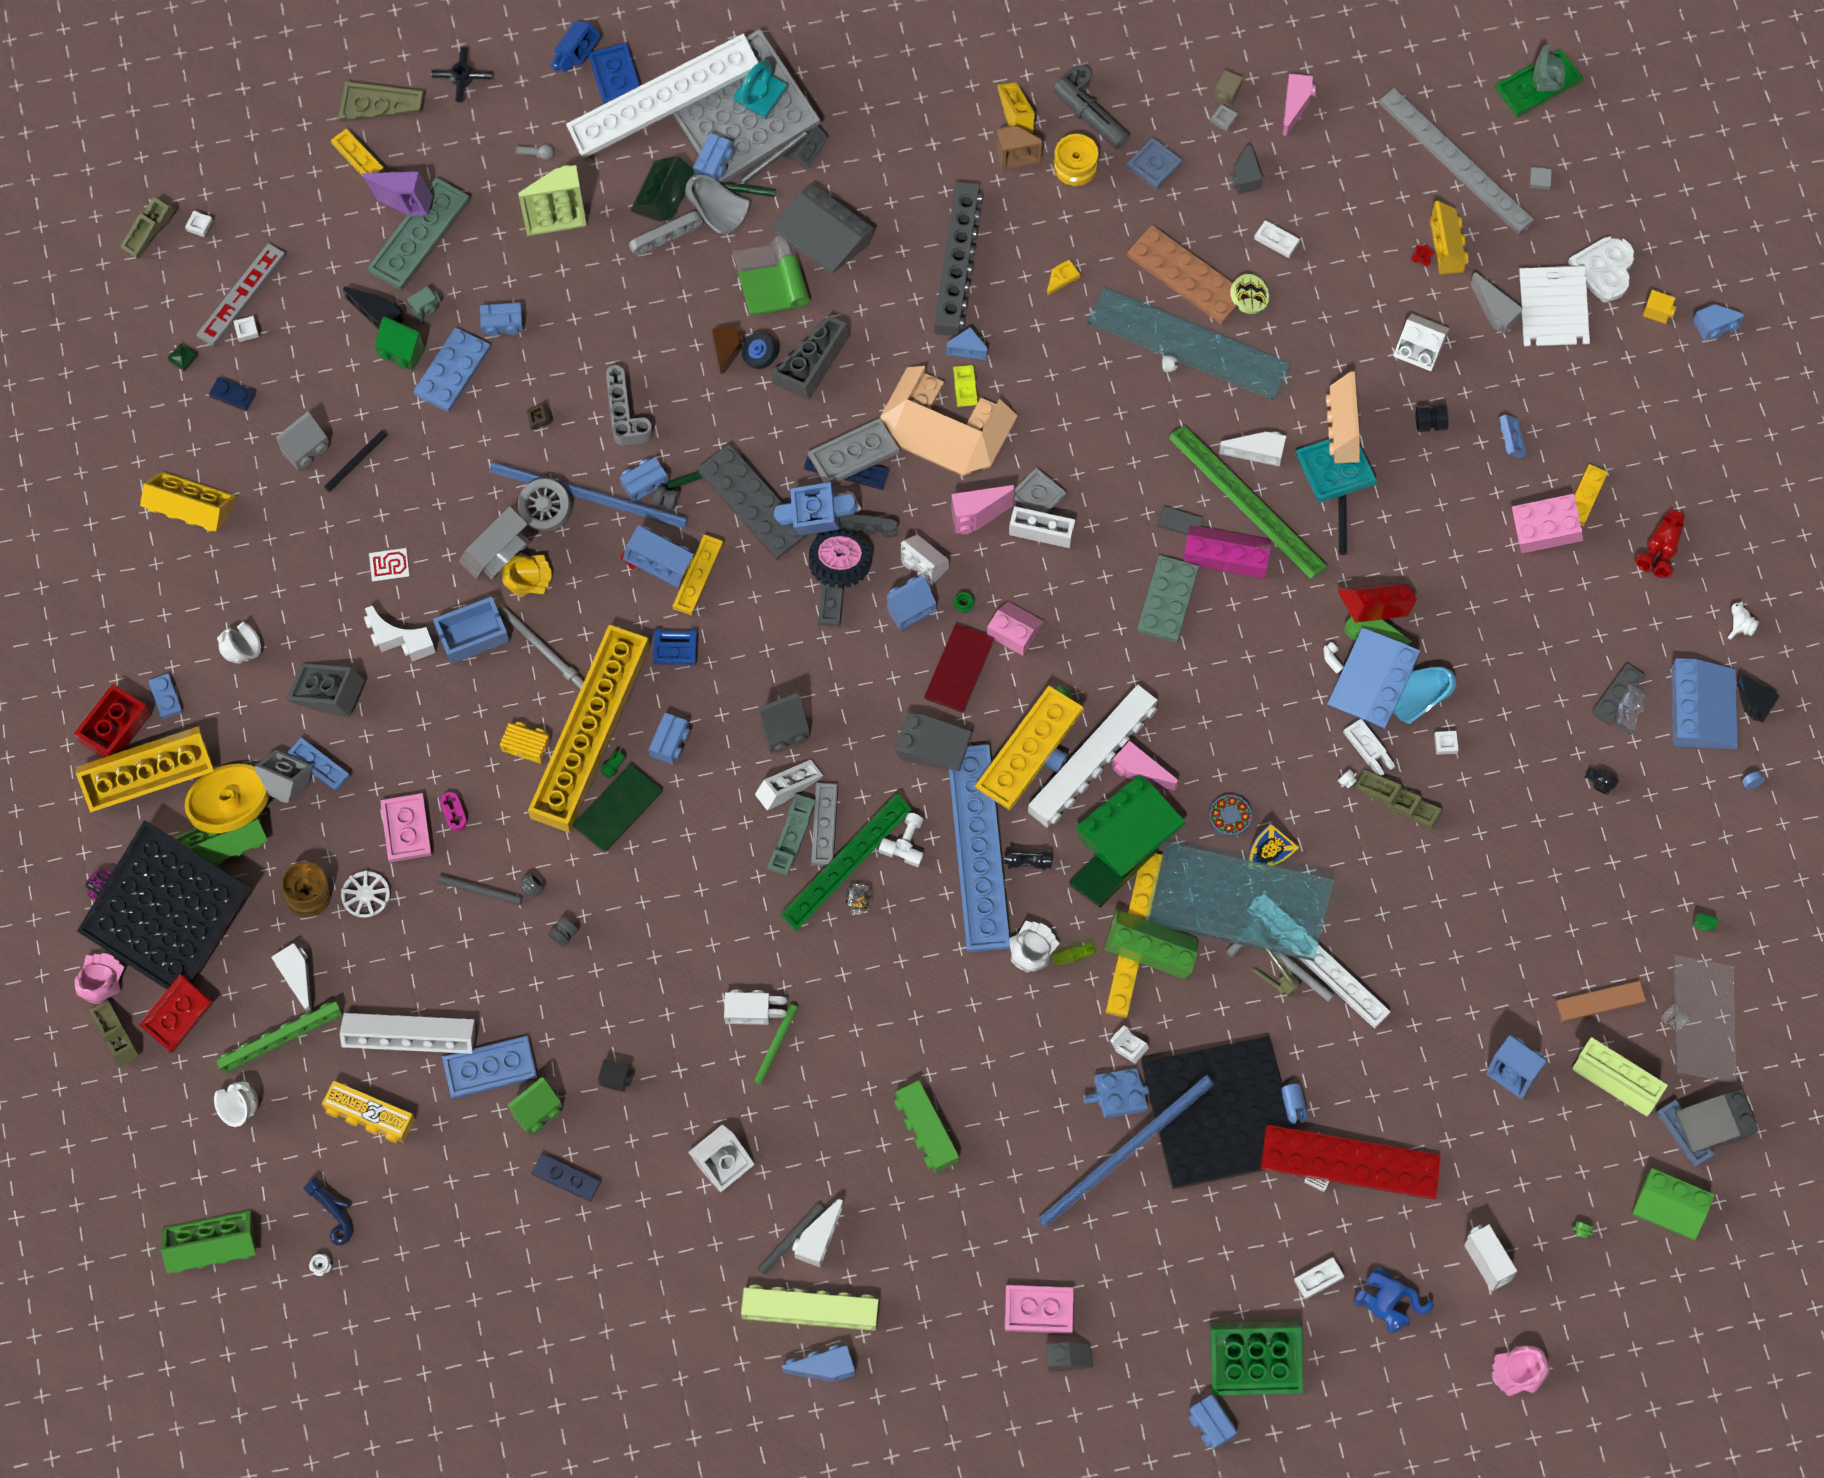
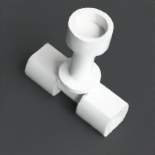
M908 813L905 819L907 828L903 838L897 839L896 842L883 838L878 852L889 857H893V855L905 859V863L919 867L923 853L912 849L913 845L910 841L915 828H920L924 819L917 814Z

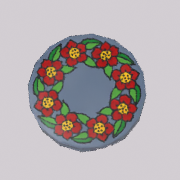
M1224 795L1218 798L1212 804L1209 811V822L1212 828L1222 836L1236 837L1243 834L1249 828L1252 819L1248 803L1235 795Z

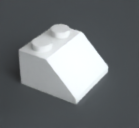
M724 1125L718 1127L688 1152L699 1169L719 1192H722L755 1165L735 1135Z

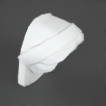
M1025 921L1019 934L1011 937L1009 940L1012 953L1011 962L1017 968L1027 973L1043 969L1049 965L1050 955L1060 943L1046 925L1038 924L1034 921L1032 923Z

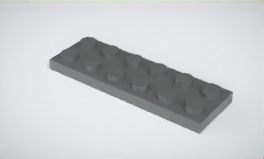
M730 444L697 468V472L776 560L808 536V534L799 536L793 528V524H779L774 517V510L776 506L782 505V502Z

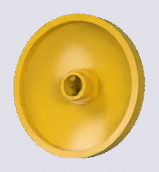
M229 764L214 769V772L203 775L193 784L185 799V812L192 825L207 833L230 832L254 820L266 806L269 794L256 773L255 767L247 764Z

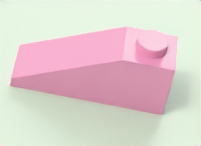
M1289 74L1283 136L1288 135L1310 104L1311 96H1315L1316 84H1312L1313 76Z
M1130 741L1113 758V770L1121 777L1125 776L1127 779L1133 780L1138 775H1141L1153 786L1174 791L1177 789L1178 780Z

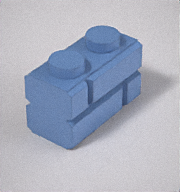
M709 133L693 167L695 174L709 176L718 182L719 178L725 175L727 161L731 160L734 156L735 150L733 149L732 142L726 138Z
M521 303L480 305L482 334L496 336L498 333L516 335L518 332H523Z
M656 457L644 459L638 467L633 470L631 468L625 470L619 477L620 484L632 503L654 492L658 486H664L668 482V476Z
M664 713L648 749L649 756L671 765L675 759L679 760L683 750L681 747L683 740H688L691 732L688 721Z
M1213 1394L1190 1408V1416L1188 1418L1194 1428H1200L1203 1433L1201 1439L1207 1447L1211 1446L1213 1450H1216L1237 1436L1238 1432Z

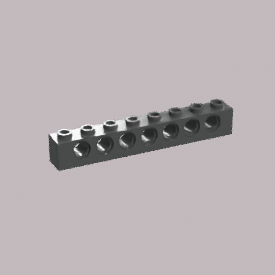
M955 182L934 324L935 334L957 336L960 329H964L965 317H962V311L967 309V299H964L965 293H969L970 281H967V275L972 274V263H969L970 257L974 258L975 246L972 245V240L977 238L978 228L974 226L975 222H979L980 210H977V205H981L983 195L982 192H979V184ZM958 240H965V242L960 243ZM958 275L960 278H953L952 276ZM951 293H956V294H958V295H957V296H951L950 294H951ZM949 311H954L955 313H954V314H948L947 312H949Z

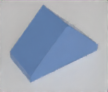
M968 328L947 342L946 355L987 361V347L975 332Z

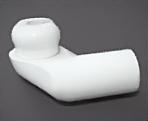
M1330 642L1327 646L1325 645L1323 648L1325 661L1337 674L1344 668L1334 655L1338 651V647L1333 642Z

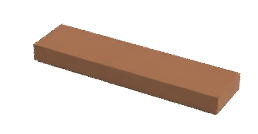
M1640 981L1556 1000L1555 1004L1561 1023L1644 1004L1646 1003V998Z

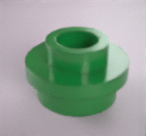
M961 592L953 600L954 608L961 613L969 612L974 607V598L969 593ZM966 601L968 604L962 606L960 602Z

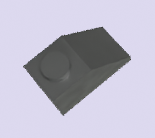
M1251 145L1246 146L1233 168V175L1230 176L1231 185L1233 188L1236 187L1238 194L1258 190L1262 186L1263 178Z
M1072 1342L1046 1344L1045 1352L1048 1372L1093 1368L1090 1345Z

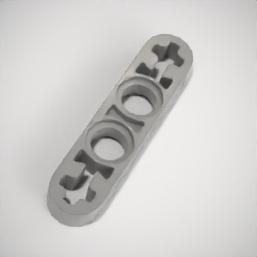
M697 211L690 212L633 239L629 243V248L633 255H642L699 228L703 220Z

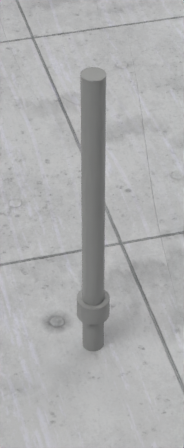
M500 604L497 607L498 612L564 673L563 676L569 682L572 681L581 689L584 681L578 676V672L573 667L567 666L503 604Z

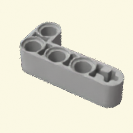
M618 365L610 366L606 371L614 440L621 446L647 443L653 436L651 423L646 418L630 419L624 370ZM615 377H618V383H619V384H617V383L615 384V383H614V378H615ZM618 394L622 395V397L615 398L614 396ZM618 413H624L623 416H616ZM640 429H647L645 432H639ZM621 431H626V432H627V433L624 434V435H619V434H618V433L621 432Z

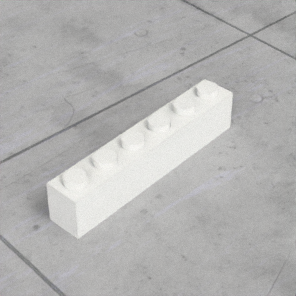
M344 1013L340 1029L341 1046L345 1048L472 1054L476 1036L474 1019Z

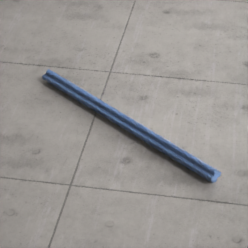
M493 461L491 462L490 472L508 478L511 477V479L513 478L525 483L528 482V484L536 479L544 478V475L541 477V474L539 477V474L536 476L534 472L529 474L527 470L522 472V469L519 471L517 467L512 469L510 465L505 467V464L500 465L498 462L496 464L495 461L494 463ZM561 480L558 482L565 488L569 496L584 498V500L586 499L594 503H601V505L603 504L611 508H618V510L686 528L687 518L685 519V516L683 518V515L678 517V514L675 516L671 512L668 514V511L667 513L666 511L663 512V510L661 512V509L658 511V508L653 510L651 506L646 508V505L645 507L644 504L641 506V503L639 506V503L636 505L634 501L633 503L631 501L629 503V500L626 502L624 498L622 501V498L619 500L617 496L616 498L614 496L612 498V495L609 497L607 493L602 495L600 491L595 493V490L592 492V489L587 491L585 487L580 489V486L579 488L578 485L575 487V484L573 487V484L570 486L568 482L567 484L566 482L563 484V481L561 483Z
M1206 1075L1204 1079L1197 1082L1196 1086H1193L1183 1097L1181 1096L1179 1100H1176L1177 1102L1170 1105L1164 1113L1162 1112V1115L1157 1116L1158 1118L1149 1123L1143 1131L1141 1130V1133L1136 1134L1137 1136L1130 1139L1124 1147L1122 1146V1149L1117 1150L1116 1154L1109 1157L1103 1165L1101 1164V1167L1099 1166V1168H1096L1097 1170H1094L1095 1172L1090 1173L1082 1183L1080 1182V1185L1078 1184L1071 1192L1069 1191L1061 1201L1059 1200V1203L1056 1202L1055 1206H1052L1050 1210L1048 1209L1042 1217L1038 1218L1043 1226L1048 1227L1047 1224L1050 1225L1056 1217L1059 1218L1058 1215L1061 1216L1060 1213L1063 1214L1062 1211L1065 1213L1064 1209L1067 1211L1066 1208L1069 1209L1068 1206L1071 1207L1070 1204L1073 1205L1079 1197L1082 1198L1081 1195L1084 1196L1083 1193L1086 1195L1085 1192L1088 1193L1087 1190L1090 1191L1089 1188L1092 1189L1091 1186L1094 1187V1184H1099L1098 1181L1101 1182L1103 1178L1105 1179V1176L1107 1177V1174L1109 1175V1172L1111 1173L1115 1166H1120L1119 1163L1122 1164L1124 1160L1126 1161V1158L1128 1159V1156L1130 1157V1154L1132 1155L1136 1148L1138 1149L1142 1143L1145 1144L1144 1141L1147 1143L1146 1140L1149 1141L1148 1138L1151 1139L1150 1136L1153 1137L1152 1134L1155 1135V1132L1157 1133L1161 1127L1164 1128L1163 1125L1166 1127L1165 1123L1168 1125L1167 1122L1170 1123L1169 1120L1172 1121L1171 1118L1174 1119V1116L1176 1117L1178 1113L1181 1114L1180 1111L1183 1112L1182 1109L1185 1110L1184 1107L1187 1109L1186 1105L1189 1107L1188 1104L1191 1105L1190 1102L1193 1103L1192 1100L1195 1101L1197 1097L1200 1098L1199 1095L1202 1096L1201 1093L1204 1094L1203 1091L1206 1092L1205 1089L1208 1091L1207 1088L1210 1089L1209 1086L1212 1087L1214 1085L1210 1078Z

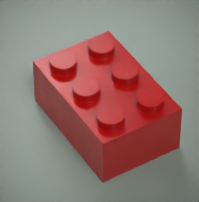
M112 684L74 732V735L80 744L104 758L122 752L151 713L147 705Z

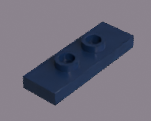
M542 1153L531 1172L532 1175L589 1202L592 1201L601 1184L599 1180Z

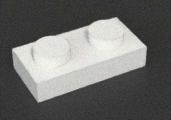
M1266 220L1254 237L1255 240L1287 258L1291 256L1300 242V239Z
M1331 1258L1296 1277L1294 1282L1306 1300L1344 1279L1345 1276L1334 1258Z

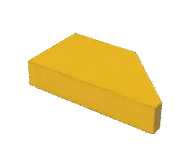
M1070 259L1052 269L1047 288L1048 295L1080 278V273Z

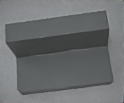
M818 126L807 131L809 136L784 154L783 157L785 159L794 158L803 168H809L828 138Z

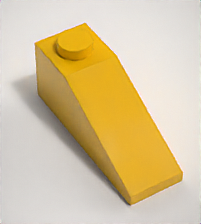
M1017 82L998 84V91L1008 126H1018L1033 134L1035 113Z

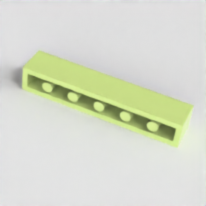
M750 1285L749 1288H744L741 1316L742 1319L876 1331L879 1303L878 1299H874L872 1295H861V1298L852 1297V1294L839 1293L838 1296L830 1295L826 1291H817L816 1294H811L803 1289H794V1292H788L781 1287H772V1290H765L762 1286Z

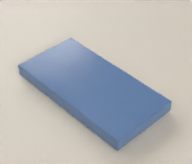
M528 1036L475 1048L472 1054L455 1053L442 1056L451 1099L537 1079Z

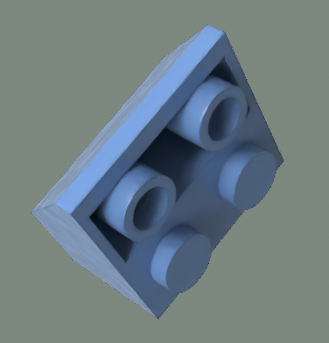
M923 575L918 578H911L906 585L892 589L887 595V612L900 631L936 612L935 599Z

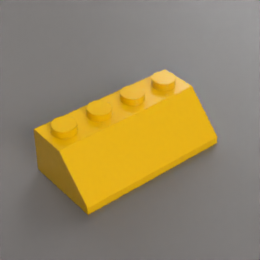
M160 471L143 484L140 506L147 508L150 512H160L166 514L169 518L184 520L190 525L202 526L208 531H217L225 525L237 496Z

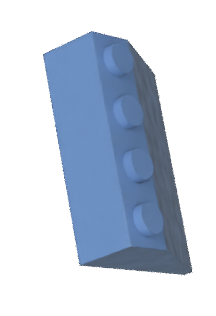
M1362 628L1327 705L1386 731L1421 654L1420 650Z
M1676 658L1671 667L1673 747L1737 749L1736 669L1698 659Z

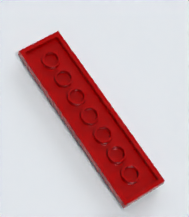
M1267 1125L1265 1127L1260 1170L1435 1200L1437 1197L1441 1155Z

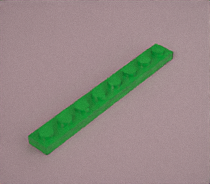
M895 794L780 914L792 930L797 931L882 842L883 838H886L907 814L912 811L900 795Z

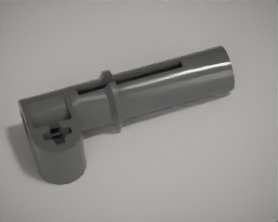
M1076 66L1057 81L1052 91L1077 113L1079 119L1086 121L1116 150L1121 148L1127 142L1129 134L1096 104L1095 99H1090L1084 93L1088 89L1092 74L1086 66Z

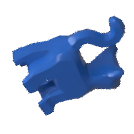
M1376 1267L1374 1273H1371L1366 1282L1368 1285H1375L1380 1289L1377 1295L1374 1296L1360 1290L1354 1301V1305L1357 1307L1364 1305L1375 1317L1384 1320L1387 1324V1330L1393 1334L1404 1326H1409L1407 1321L1410 1320V1317L1393 1310L1404 1296L1410 1297L1412 1308L1419 1314H1428L1434 1307L1432 1301L1422 1306L1419 1294L1413 1288L1403 1285L1399 1280H1394L1389 1273Z

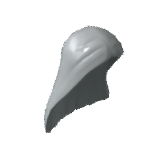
M703 174L694 175L686 183L685 193L687 199L696 207L703 220L714 231L720 234H728L742 224L749 211V199L735 195L715 179Z

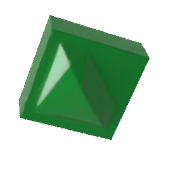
M1698 913L1692 927L1714 933L1719 919Z

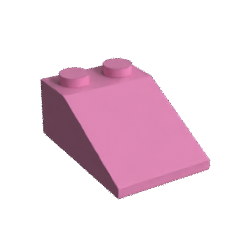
M1010 485L952 494L951 512L955 534H970L1013 507L1014 486Z

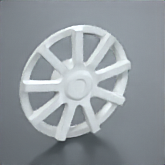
M369 871L351 875L341 889V899L345 909L352 915L362 918L372 917L380 913L386 907L390 896L389 887L385 879L381 875ZM364 876L363 886H360L355 879ZM368 876L375 877L376 879L368 886ZM379 881H381L385 887L382 889L373 890V888ZM353 882L358 890H350L347 887ZM386 893L385 901L376 898L375 894ZM345 894H355L356 897L346 902ZM359 901L356 912L349 908V905ZM372 901H375L382 905L375 912L373 911L371 906ZM363 904H367L369 914H360Z

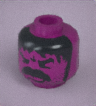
M106 869L95 870L85 883V887L88 890L87 895L96 900L112 873Z

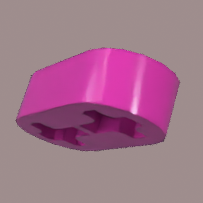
M447 792L442 795L440 805L450 830L461 832L467 826V819L458 796L453 792ZM448 799L454 801V809L450 810L447 804ZM456 814L458 819L460 820V825L457 826L455 823H453V815Z

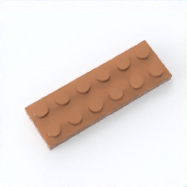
M1153 225L1127 251L1126 256L1221 325L1238 307L1231 298L1230 291L1233 284L1231 281Z

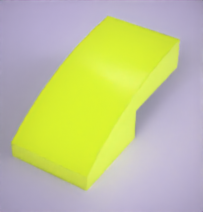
M973 365L953 367L957 407L977 405Z

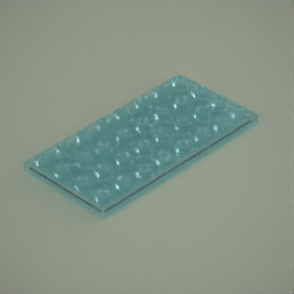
M1166 842L1145 920L1166 928L1262 950L1269 947L1275 953L1314 961L1334 880Z

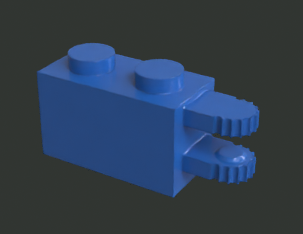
M575 21L554 50L556 56L550 65L553 71L561 70V72H568L572 65L580 66L601 37L590 22Z

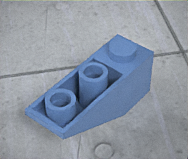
M841 1344L834 1345L829 1348V1351L821 1354L820 1351L812 1352L807 1355L808 1358L802 1360L798 1358L790 1359L785 1362L786 1365L782 1366L784 1374L829 1382H836L855 1376L847 1345L842 1347Z

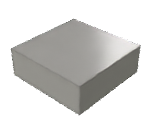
M1221 104L1211 117L1210 122L1228 131L1238 118V113Z
M1531 167L1530 188L1550 190L1552 169Z

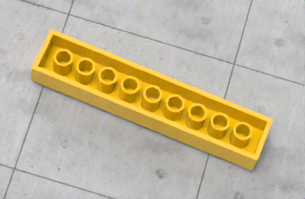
M612 625L608 626L528 809L530 819L569 833L571 832L650 649L647 637Z

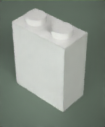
M1479 1225L1470 1231L1471 1234L1467 1236L1468 1239L1464 1246L1490 1290L1494 1291L1511 1282L1517 1270L1490 1225L1485 1227Z

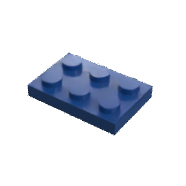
M626 43L596 50L588 54L603 105L639 87Z

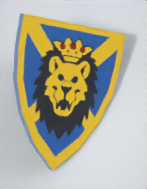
M1270 824L1256 838L1251 848L1249 870L1274 866L1292 855L1299 846L1274 825Z

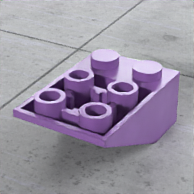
M419 172L363 173L362 176L376 200L408 216H428L433 196Z

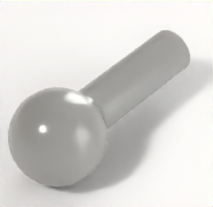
M548 144L541 145L539 148L516 146V154L537 155L543 160L551 159L554 155L552 146Z

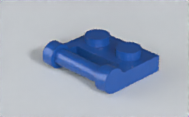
M655 628L653 664L696 665L697 629H690V631H664L661 628ZM661 639H690V642H661Z

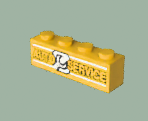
M336 1081L332 1082L322 1102L326 1110L325 1113L334 1118L338 1116L343 1117L348 1124L356 1127L358 1124L366 1127L365 1130L374 1135H377V1133L383 1134L385 1139L393 1143H397V1141L404 1143L415 1122L413 1114Z

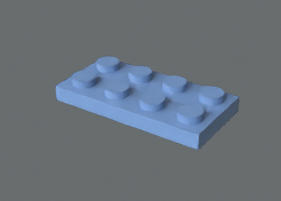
M455 327L413 391L414 395L450 412L490 351V344Z

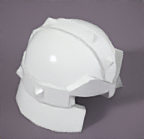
M245 622L237 626L238 632L228 628L217 638L221 655L230 662L241 664V662L258 657L261 652V643L257 633Z
M234 1082L228 1087L226 1092L224 1089L215 1092L214 1104L218 1115L226 1124L238 1127L254 1115L258 1107V1096L248 1082Z

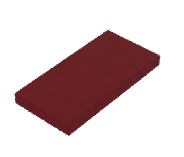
M955 624L924 699L964 713L994 643V638Z

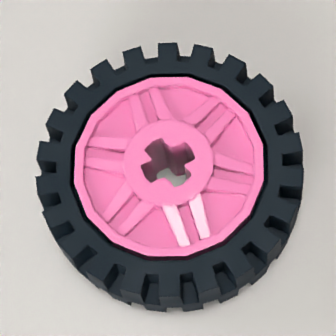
M841 529V533H838L837 530H832V534L827 531L824 532V536L820 534L817 539L813 540L809 550V569L811 574L815 576V579L817 581L821 580L822 584L826 585L829 582V587L833 588L835 584H838V588H843V584L846 587H851V583L854 585L858 584L859 580H864L869 572L871 561L870 547L868 544L866 545L865 539L861 540L860 535L854 536L852 531L846 534V530Z

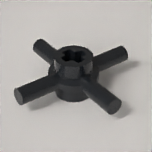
M466 47L460 48L459 62L455 63L451 70L431 71L432 78L451 79L456 85L455 101L458 103L463 102L464 87L469 86L472 79L491 80L492 78L491 72L473 71L467 65L468 49Z

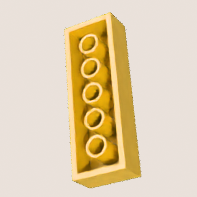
M199 726L76 767V776L90 813L214 772L213 763Z

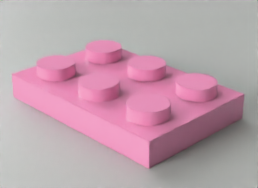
M423 793L380 800L389 863L432 856Z
M1006 1285L1005 1331L1072 1334L1073 1288Z

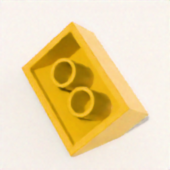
M1435 201L1430 224L1439 274L1464 272L1465 265L1468 264V253L1464 252L1463 248L1465 246V236L1460 232L1462 228L1461 216L1457 215L1455 208L1440 201Z

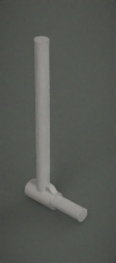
M1253 920L1240 933L1239 938L1226 950V953L1233 957L1245 943L1256 941L1264 949L1269 947L1283 965L1326 1001L1330 1002L1334 998L1332 993L1261 935L1262 926L1256 920Z

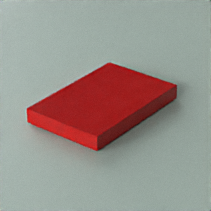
M180 974L139 1025L166 1050L173 1053L214 1002L184 975Z

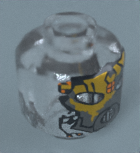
M853 883L852 887L846 889L844 906L851 910L850 914L863 916L864 912L872 909L874 893L869 889L868 885Z

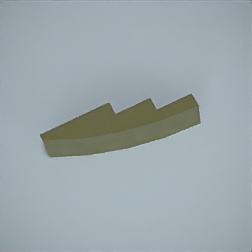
M1367 770L1363 771L1354 786L1356 790L1386 808L1432 830L1443 813L1441 808L1424 802L1421 796L1404 790L1402 785Z

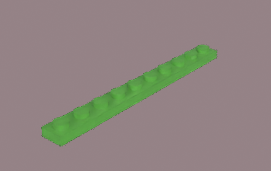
M1186 426L1171 433L1169 439L1310 579L1325 571L1327 566Z

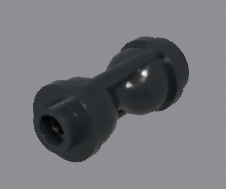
M1009 847V852L1004 854V864L1008 865V869H1011V867L1033 866L1036 869L1046 871V868L1051 869L1052 851L1043 849V851L1022 852L1019 849Z

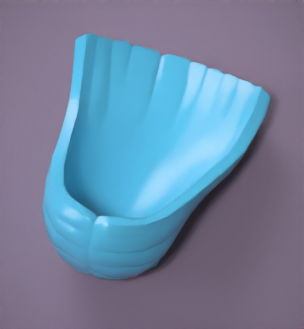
M1431 667L1412 671L1394 714L1401 721L1411 724L1430 708L1452 695L1457 686L1454 673L1445 667Z

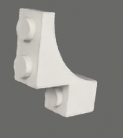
M373 606L365 608L367 616L364 617L368 629H373L372 641L374 646L379 645L381 652L401 645L405 656L410 655L412 661L436 653L426 627L414 630L400 629L385 622L377 614Z

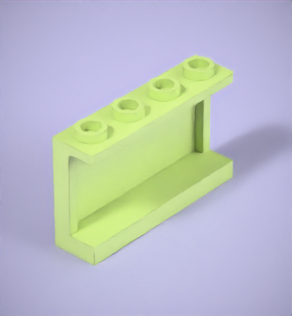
M1592 1037L1572 1068L1579 1075L1645 1116H1649L1668 1086Z

